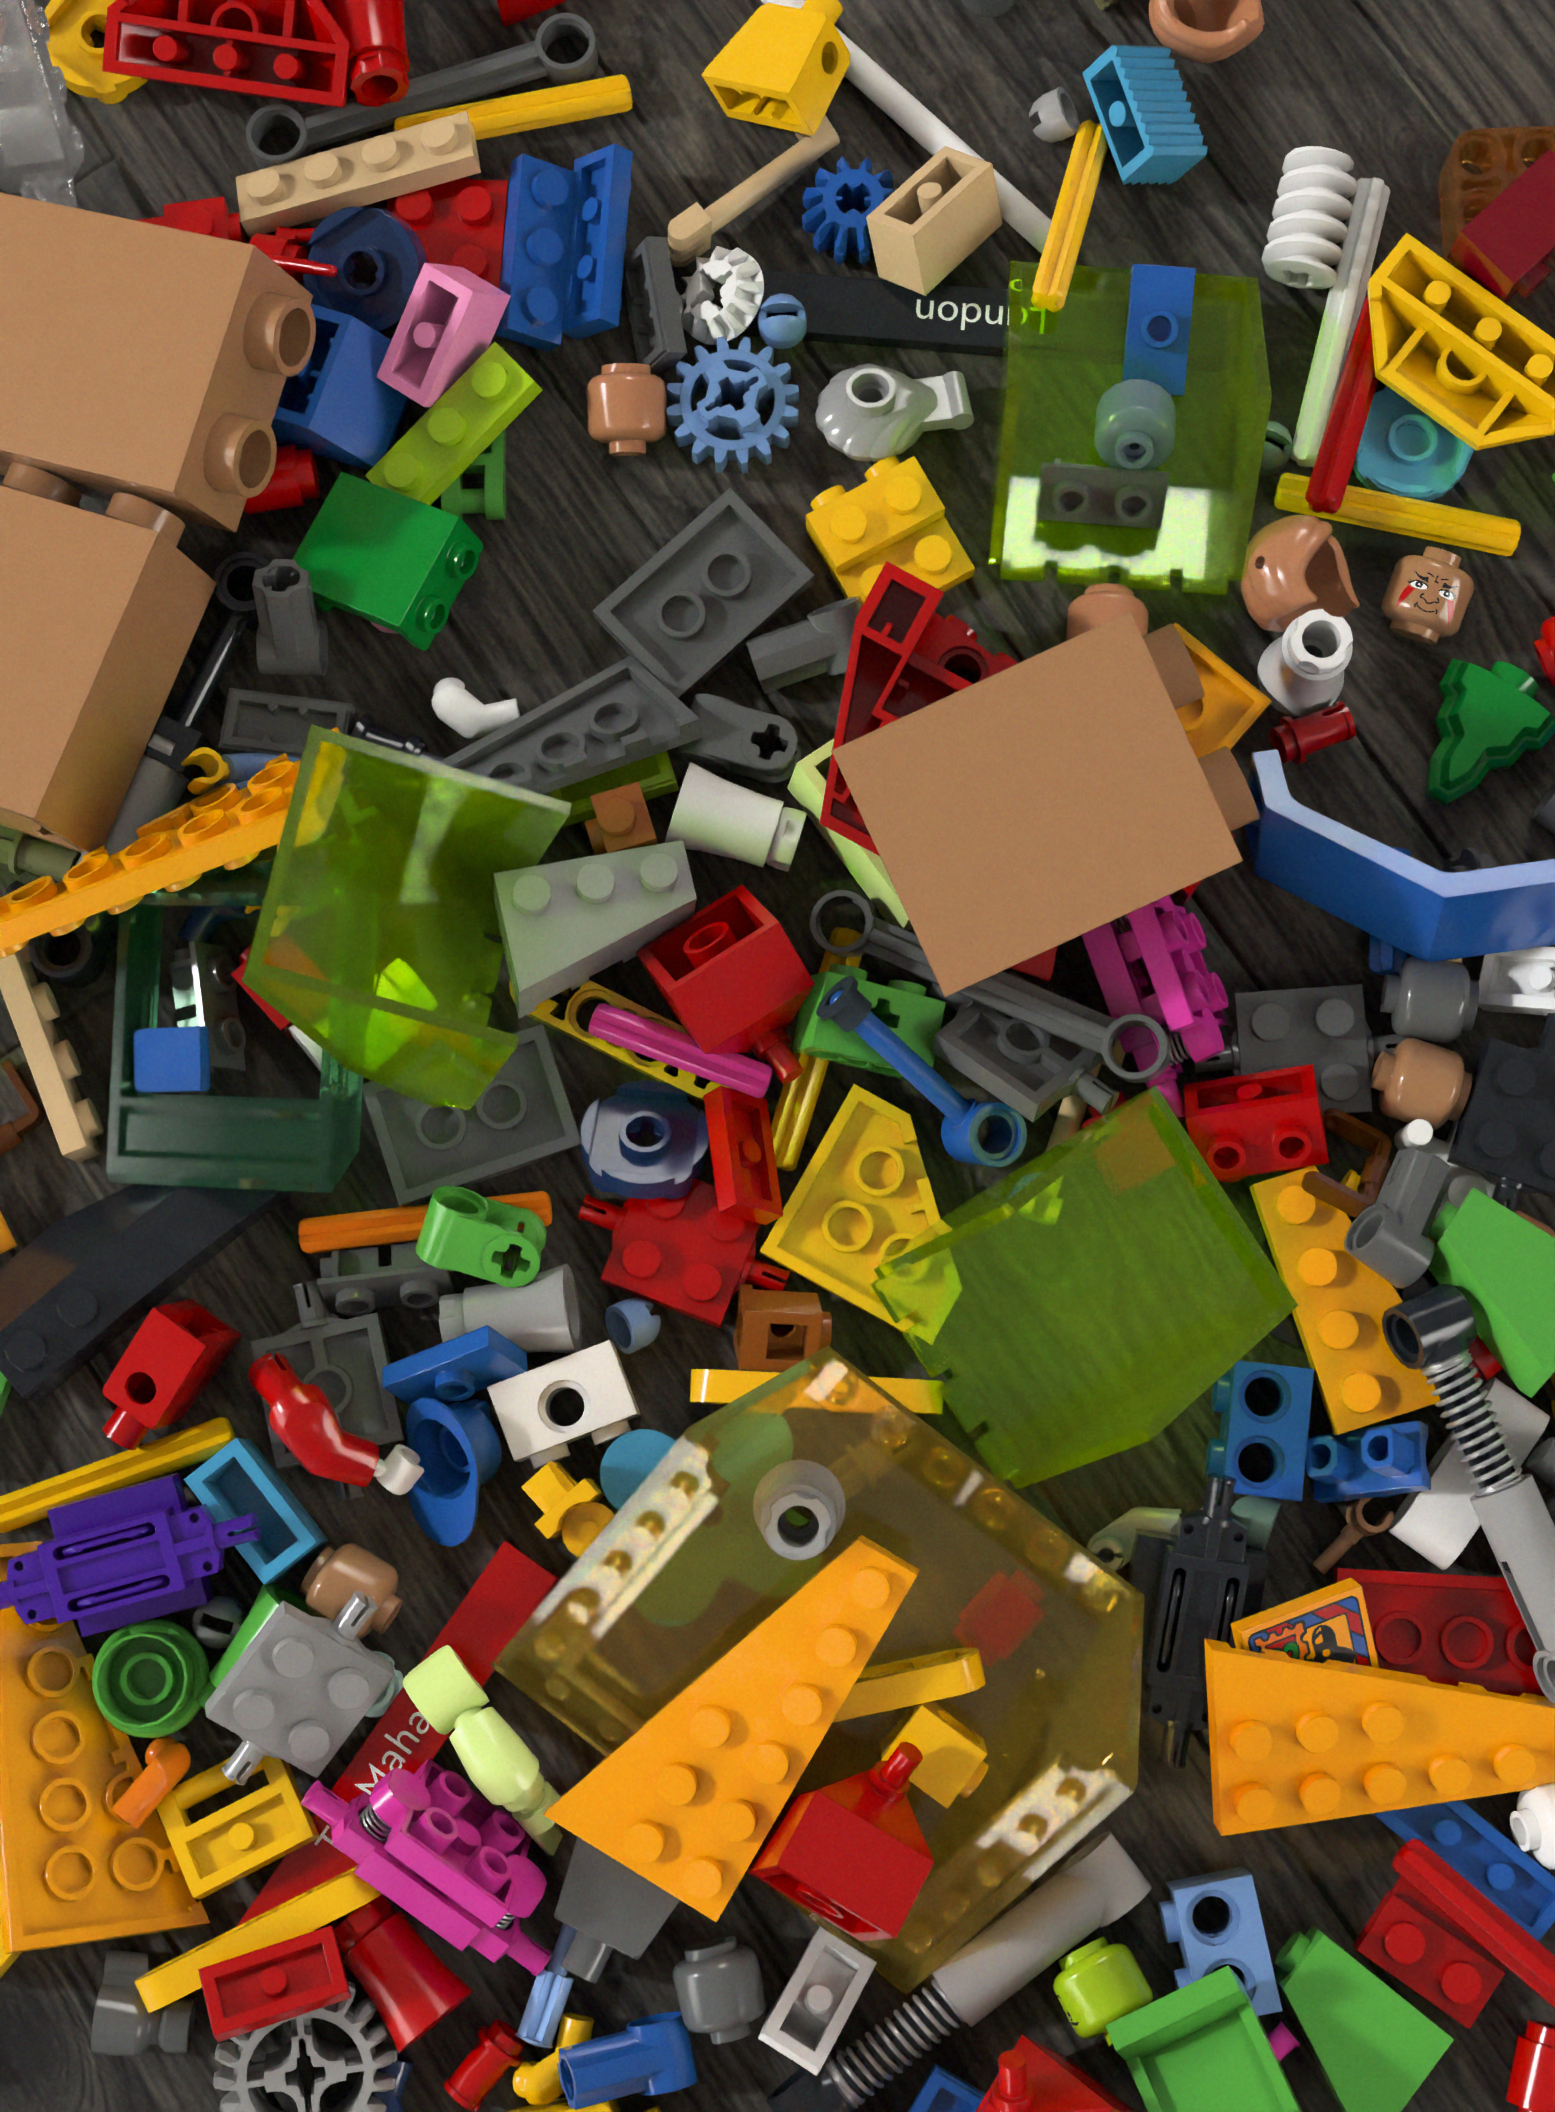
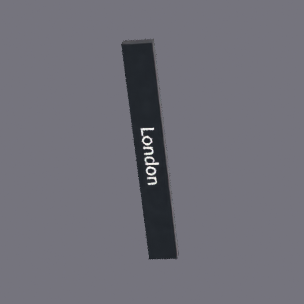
M762 270L764 294L760 307L770 296L779 293L794 296L801 302L807 315V330L802 339L805 341L1123 366L1129 299L1067 294L1064 307L1057 312H1051L1047 308L1040 310L1035 308L1031 302L1033 292L938 284L924 296L888 280ZM1192 305L1187 371L1221 374L1224 366L1228 307ZM758 312L751 324L740 335L761 337L758 331ZM794 312L770 313L767 318L777 315H797Z

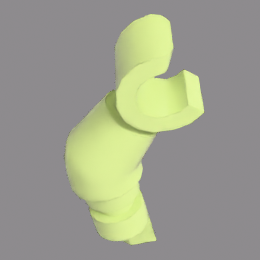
M443 1646L405 1676L402 1684L420 1713L438 1733L446 1735L455 1729L449 1739L471 1781L492 1804L503 1805L508 1811L512 1812L514 1819L547 1855L554 1856L563 1835L557 1823L543 1814L561 1796L548 1782L544 1781V1777L539 1772V1760L493 1707L481 1709L490 1701L484 1690L473 1678L451 1646Z

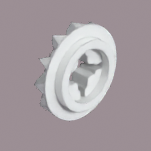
M716 246L710 258L696 257L697 270L692 277H681L686 287L685 293L681 295L683 303L682 326L693 338L709 345H717L718 337L724 336L728 342L740 335L755 318L764 294V278L757 261L738 247L734 250H728ZM717 282L723 285L720 289L722 297L720 301L723 308L711 302L715 297L712 289Z

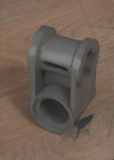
M695 694L690 710L700 718L704 737L679 746L676 756L687 764L692 762L707 771L729 773L761 782L765 785H780L791 779L797 762L802 758L795 728L787 719L779 715L741 706L719 696ZM773 741H780L783 752L774 751L770 760L763 759L760 748L769 749Z

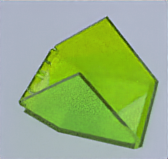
M1010 261L993 472L988 563L1001 564L1000 580L1044 583L1045 567L1057 568L1056 584L1084 586L1104 584L1108 582L1109 572H1118L1119 585L1126 586L1129 589L1170 591V576L1181 577V592L1226 595L1228 580H1242L1272 400L1258 278L1195 273L1185 393L1183 397H1171L1176 407L1175 447L1168 460L1155 469V471L1169 472L1161 529L1037 519L1041 463H1054V458H1061V463L1095 465L1097 467L1109 468L1100 459L1094 445L1096 407L1104 392L1114 384L1121 382L1131 269L1075 265L1064 307L1057 312H1051L1047 308L1038 310L1031 302L1032 287L1039 263Z
M311 724L304 744L242 982L347 1070L431 1107L452 1106L469 1111L515 1051L519 1038L518 1035L487 1027L492 1000L477 992L470 994L471 988L483 993H493L495 991L504 953L502 944L492 942L483 937L484 931L492 935L501 936L494 904V873L536 866L568 818L572 803Z
M1156 1085L1136 1095L969 1199L881 1260L882 1263L873 1269L879 1278L870 1284L895 1323H898L914 1311L919 1321L902 1335L930 1378H934L948 1368H951L955 1376L943 1383L938 1388L939 1392L966 1433L971 1432L983 1421L986 1422L990 1430L973 1444L997 1481L1002 1482L1010 1478L1016 1490L1152 1440L1298 1306Z

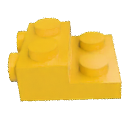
M896 456L884 458L866 471L865 478L867 482L847 493L842 485L833 486L816 496L810 504L813 511L806 514V532L845 599L859 596L864 604L886 561L943 592L974 576L975 567L944 517L945 507L915 456L902 463L899 462Z

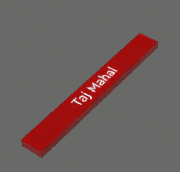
M507 1540L504 1541L420 1663L438 1649L449 1645L458 1654L467 1670L483 1689L559 1577ZM403 1686L331 1789V1792L346 1803H349L352 1799L360 1796L363 1791L371 1795L374 1785L392 1769L400 1768L415 1774L428 1758L432 1761L435 1759L455 1729L446 1735L438 1733L420 1713ZM313 1815L312 1820L320 1838L284 1857L237 1926L358 1865L357 1862L333 1846L332 1826L318 1815Z

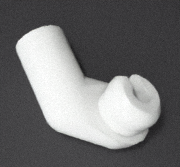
M444 678L433 689L432 707L437 717L465 738L485 737L521 717L516 698L484 705L465 690V684L457 678Z

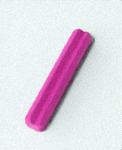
M605 1003L598 1004L589 1023L588 1032L592 1036L756 1098H763L773 1076V1069L769 1065L737 1053L705 1054L690 1035Z

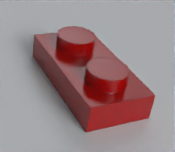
M719 1086L703 1096L718 1212L767 1225L783 1216L767 1100Z
M332 1926L198 1969L213 2036L217 2042L352 1998Z

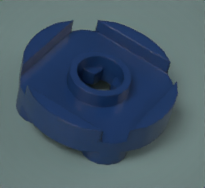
M347 207L330 214L315 228L308 245H312L308 260L334 265L338 272L335 277L303 274L305 289L313 295L311 303L351 315L379 333H385L397 328L424 262L427 263L426 255L418 236L403 219L386 209ZM360 254H363L367 260L375 259L377 263L376 281L372 286L368 282L356 283L353 274L359 270L356 258Z
M643 1080L616 1087L615 1096L607 1098L600 1105L599 1098L594 1101L585 1112L582 1120V1158L590 1171L592 1184L603 1192H614L636 1199H655L661 1197L678 1199L685 1196L691 1190L692 1181L703 1171L708 1160L710 1143L705 1113L702 1109L699 1113L694 1106L688 1103L687 1093L667 1083ZM641 1132L653 1133L654 1141L658 1144L650 1147H640L629 1140H639Z

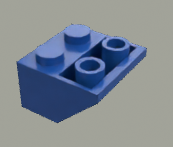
M310 304L316 323L315 343L311 357L304 369L297 375L287 376L271 424L276 443L283 445L295 444L297 449L312 448L315 455L370 471L393 447L411 400L376 377L391 340L351 315Z

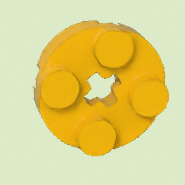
M50 0L44 10L41 21V30L44 34L43 52L54 75L64 86L79 95L97 98L104 104H116L123 101L128 93L137 90L148 81V79L102 71L104 47L94 48L95 44L90 34L95 29L105 33L107 7L116 0Z

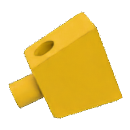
M806 0L800 9L767 3L756 10L702 73V77L727 117L814 136L850 64V52L834 25L843 12L842 5L838 0Z

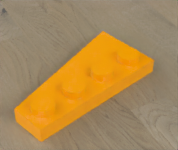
M1314 1165L1253 1184L1249 1189L1310 1367L1314 1369V1378L1333 1434L1339 1435L1436 1404L1440 1401L1438 1395H1431V1392L1436 1390L1434 1384H1426L1427 1378L1422 1375L1423 1371L1420 1368L1417 1370L1407 1368L1399 1362L1389 1348L1382 1328L1383 1314L1388 1308L1403 1301L1392 1284L1345 1250L1344 1240L1352 1224L1351 1220L1345 1212L1303 1190L1301 1184L1305 1173L1309 1171L1319 1172Z

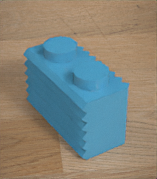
M1111 45L1082 73L1123 185L1130 182L1132 185L1139 182L1141 185L1148 182L1150 185L1156 182L1159 185L1167 182V185L1176 182L1207 154L1208 146L1202 145L1204 135L1201 134L1200 125L1194 123L1196 114L1190 112L1191 102L1186 101L1187 92L1182 90L1183 81L1179 75V70L1174 68L1175 59L1170 58L1171 48L1165 46Z

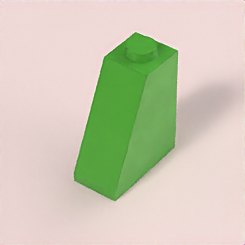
M1473 1187L1458 1208L1447 1201L1434 1220L1428 1236L1437 1242L1434 1245L1432 1260L1427 1268L1439 1284H1450L1463 1294L1473 1310L1477 1322L1478 1336L1517 1388L1532 1398L1555 1372V1238Z
M1314 1925L1311 1926L1305 1935L1300 1931L1294 1933L1281 1948L1275 1959V1964L1280 1967L1275 1974L1277 1987L1341 2112H1401L1454 2039Z

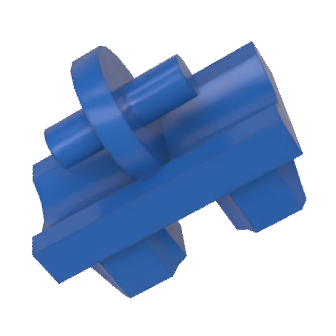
M1412 1421L1356 1429L1339 1435L1328 1433L1312 1436L1307 1441L1306 1472L1309 1477L1313 1478L1314 1500L1324 1504L1371 1497H1395L1402 1493L1431 1490V1479L1425 1456L1428 1425L1421 1421Z

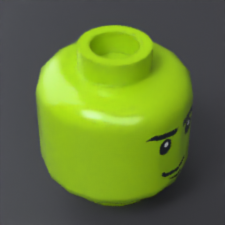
M1105 1936L1058 1961L1062 1972L1054 1979L1053 1989L1074 2031L1081 2038L1092 2039L1103 2034L1108 2045H1113L1105 2025L1153 2001L1152 1989L1131 1950L1124 1944L1115 1943L1109 1945Z

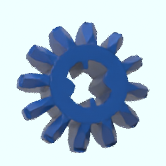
M842 156L837 161L836 175L819 168L815 174L816 187L806 188L804 191L803 206L807 211L802 215V226L806 233L815 234L813 237V247L817 253L834 247V261L839 266L847 259L848 253H856L857 260L865 266L870 260V248H872L866 217L896 189H891L893 187V175L889 169L872 175V162L868 156L860 163L859 169H850L849 163Z

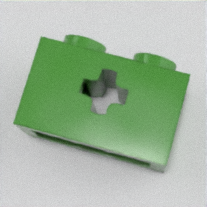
M832 964L829 971L811 976L815 985L799 1009L791 1048L792 1052L906 1080L853 1030L844 1032L830 1018L822 1020L817 1016V1007L826 993L843 978L853 976L858 981L857 990L872 1003L870 1011L933 1068L936 1054L931 1052L935 1034L941 1030L945 1001L926 997V987L917 983L889 980L888 986L866 981L868 972L847 965Z

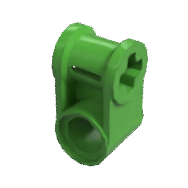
M444 1185L437 1187L432 1193L415 1248L416 1254L420 1259L436 1268L458 1271L495 1282L503 1287L516 1288L528 1284L537 1275L541 1262L540 1253L545 1246L547 1231L541 1218L526 1208H519L492 1200L463 1187ZM518 1224L524 1225L523 1233L517 1231ZM509 1245H518L520 1246V1249L512 1250L509 1248ZM506 1261L513 1262L510 1271L505 1270Z

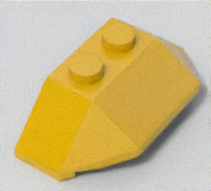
M1406 232L1367 283L1375 377L1476 451L1555 435V339Z

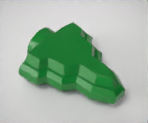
M1454 658L1450 661L1437 687L1444 700L1434 720L1441 741L1428 761L1425 795L1445 807L1475 790L1488 770L1509 769L1524 751L1539 752L1555 733V719L1547 709L1533 699L1538 692L1539 686L1529 674L1512 664L1501 661L1495 662L1489 671L1470 662Z

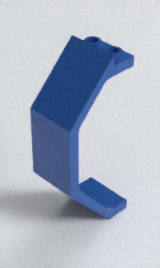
M1278 749L1252 753L1248 786L1255 801L1259 819L1244 825L1243 828L1255 875L1427 962L1555 945V859L1456 873L1440 871L1301 805L1291 796L1288 790Z

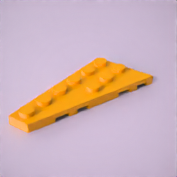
M338 727L317 736L321 744L319 750L296 762L290 761L287 754L284 753L264 763L265 768L250 778L246 787L238 790L236 784L225 783L136 828V833L140 839L125 849L110 856L103 845L83 855L82 861L68 870L63 876L62 881L55 883L51 876H42L1 897L0 958L16 953L34 937L50 932L53 937L65 935L82 925L87 917L107 910L111 915L122 913L134 907L143 899L144 895L162 888H165L167 892L182 890L197 881L202 873L222 865L226 870L237 869L255 859L263 849L282 843L284 847H293L312 838L320 828L349 749Z
M860 1535L807 1581L792 1597L751 1630L729 1652L719 1658L650 1718L627 1741L594 1767L572 1789L555 1801L543 1815L717 1922L912 1586L920 1569L865 1536Z
M43 1542L0 1544V1582L7 1581L8 1560L17 1555L37 1550V1546ZM14 1606L0 1610V1902L5 1954L209 1924L210 1921L201 1901L196 1902V1899L192 1897L156 1809L153 1810L138 1829L127 1823L112 1809L143 1772V1769L128 1735L109 1723L96 1704L92 1689V1671L95 1660L92 1653L87 1654L73 1621L58 1624L57 1618L53 1617L26 1625L16 1612Z
M1204 1638L1213 1822L1221 1836L1531 1790L1540 1785L1555 1783V1704L1549 1701L1546 1696L1523 1693L1517 1697L1487 1692L1482 1685L1459 1682L1458 1686L1430 1682L1423 1675L1329 1659L1324 1663L1289 1658L1287 1653L1262 1648L1261 1652L1258 1653L1231 1648L1227 1642Z

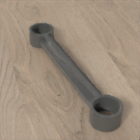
M559 13L549 17L540 25L534 41L409 80L408 92L399 102L386 103L376 108L362 105L354 97L346 100L345 108L325 106L303 114H299L292 107L283 104L264 106L257 110L249 119L246 127V140L256 164L260 169H265L310 156L314 149L393 125L395 119L400 116L447 108L542 77H546L550 82L559 86L587 81L595 72L598 64L595 33L591 25L581 16L572 13ZM561 37H577L589 46L581 59L569 64L554 62L546 55L549 45ZM286 126L300 133L295 147L285 154L269 155L259 149L262 137L273 128Z
M836 890L824 895L814 906L810 917L812 935L816 942L831 954L840 958L860 957L867 954L939 985L916 934L880 919L873 906L857 893L848 890ZM842 904L858 905L864 912L866 920L862 936L851 945L844 947L833 946V943L826 939L824 932L825 920L828 914L835 907ZM1001 971L955 992L1103 1055L1108 1067L1118 1077L1131 1083H1145L1154 1080L1164 1072L1170 1061L1171 1044L1166 1032L1155 1020L1142 1014H1128L1116 1019L1005 971ZM1149 1027L1156 1034L1159 1041L1158 1059L1150 1068L1135 1073L1125 1071L1126 1069L1121 1067L1113 1057L1114 1042L1122 1032L1129 1028Z

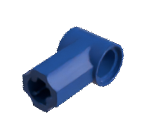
M670 2011L642 2017L629 2022L626 2025L627 2030L559 2048V2062L557 2063L559 2079L569 2107L577 2110L638 2092L640 2095L645 2096L677 2091L695 2084L698 2081L689 2031L683 2022L681 2011Z

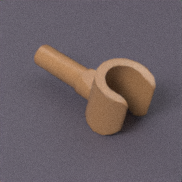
M1373 1497L1356 1499L1351 1502L1346 1510L1347 1525L1340 1531L1341 1534L1314 1561L1313 1565L1325 1575L1353 1544L1355 1545L1363 1536L1375 1535L1389 1528L1394 1517L1393 1511L1386 1512L1377 1520L1375 1526H1372L1364 1520L1362 1509Z

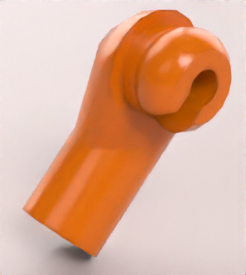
M160 1737L150 1743L145 1753V1762L148 1766L112 1807L122 1819L136 1829L141 1826L190 1769L191 1757L188 1748L183 1743H177L173 1737Z

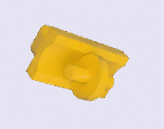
M550 1460L521 1487L544 1512V1515L535 1523V1526L547 1539L558 1538L562 1535L567 1549L575 1556L587 1560L602 1558L610 1553L617 1544L620 1533L618 1519L611 1509L604 1504L597 1503L605 1494L593 1479L584 1478L578 1483L559 1461L554 1462Z

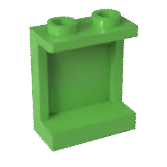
M1229 1965L1105 2025L1116 2052L1126 2061L1148 2112H1302L1241 1980Z

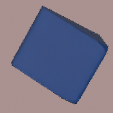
M208 1026L144 1028L135 1030L133 1035L134 1086L137 1092L209 1091L210 1049Z

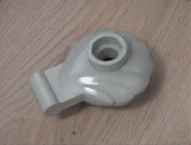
M871 363L843 370L831 378L829 384L818 395V408L815 413L817 428L824 434L828 445L858 462H878L890 456H897L914 445L924 431L947 428L961 430L968 428L974 422L963 373L951 371L943 376L912 379L889 367H882Z

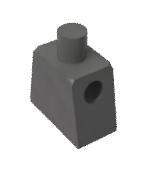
M577 1836L554 1914V1918L577 1929L561 1966L569 1972L596 1984L613 1948L638 1960L680 1900Z

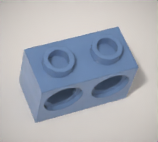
M1243 1866L1165 1882L1169 1900L1158 1903L1160 1918L1167 1943L1178 1941L1184 1968L1173 1970L1176 1991L1211 1974L1218 1966L1229 1964L1238 1967L1240 1980L1258 2016L1281 2012L1282 2006L1252 1874ZM1209 1896L1223 1899L1225 1916L1221 1924L1211 1930L1196 1928L1192 1919L1195 1905L1201 1899Z

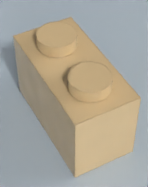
M944 146L866 217L878 276L926 296L1003 223L993 164Z

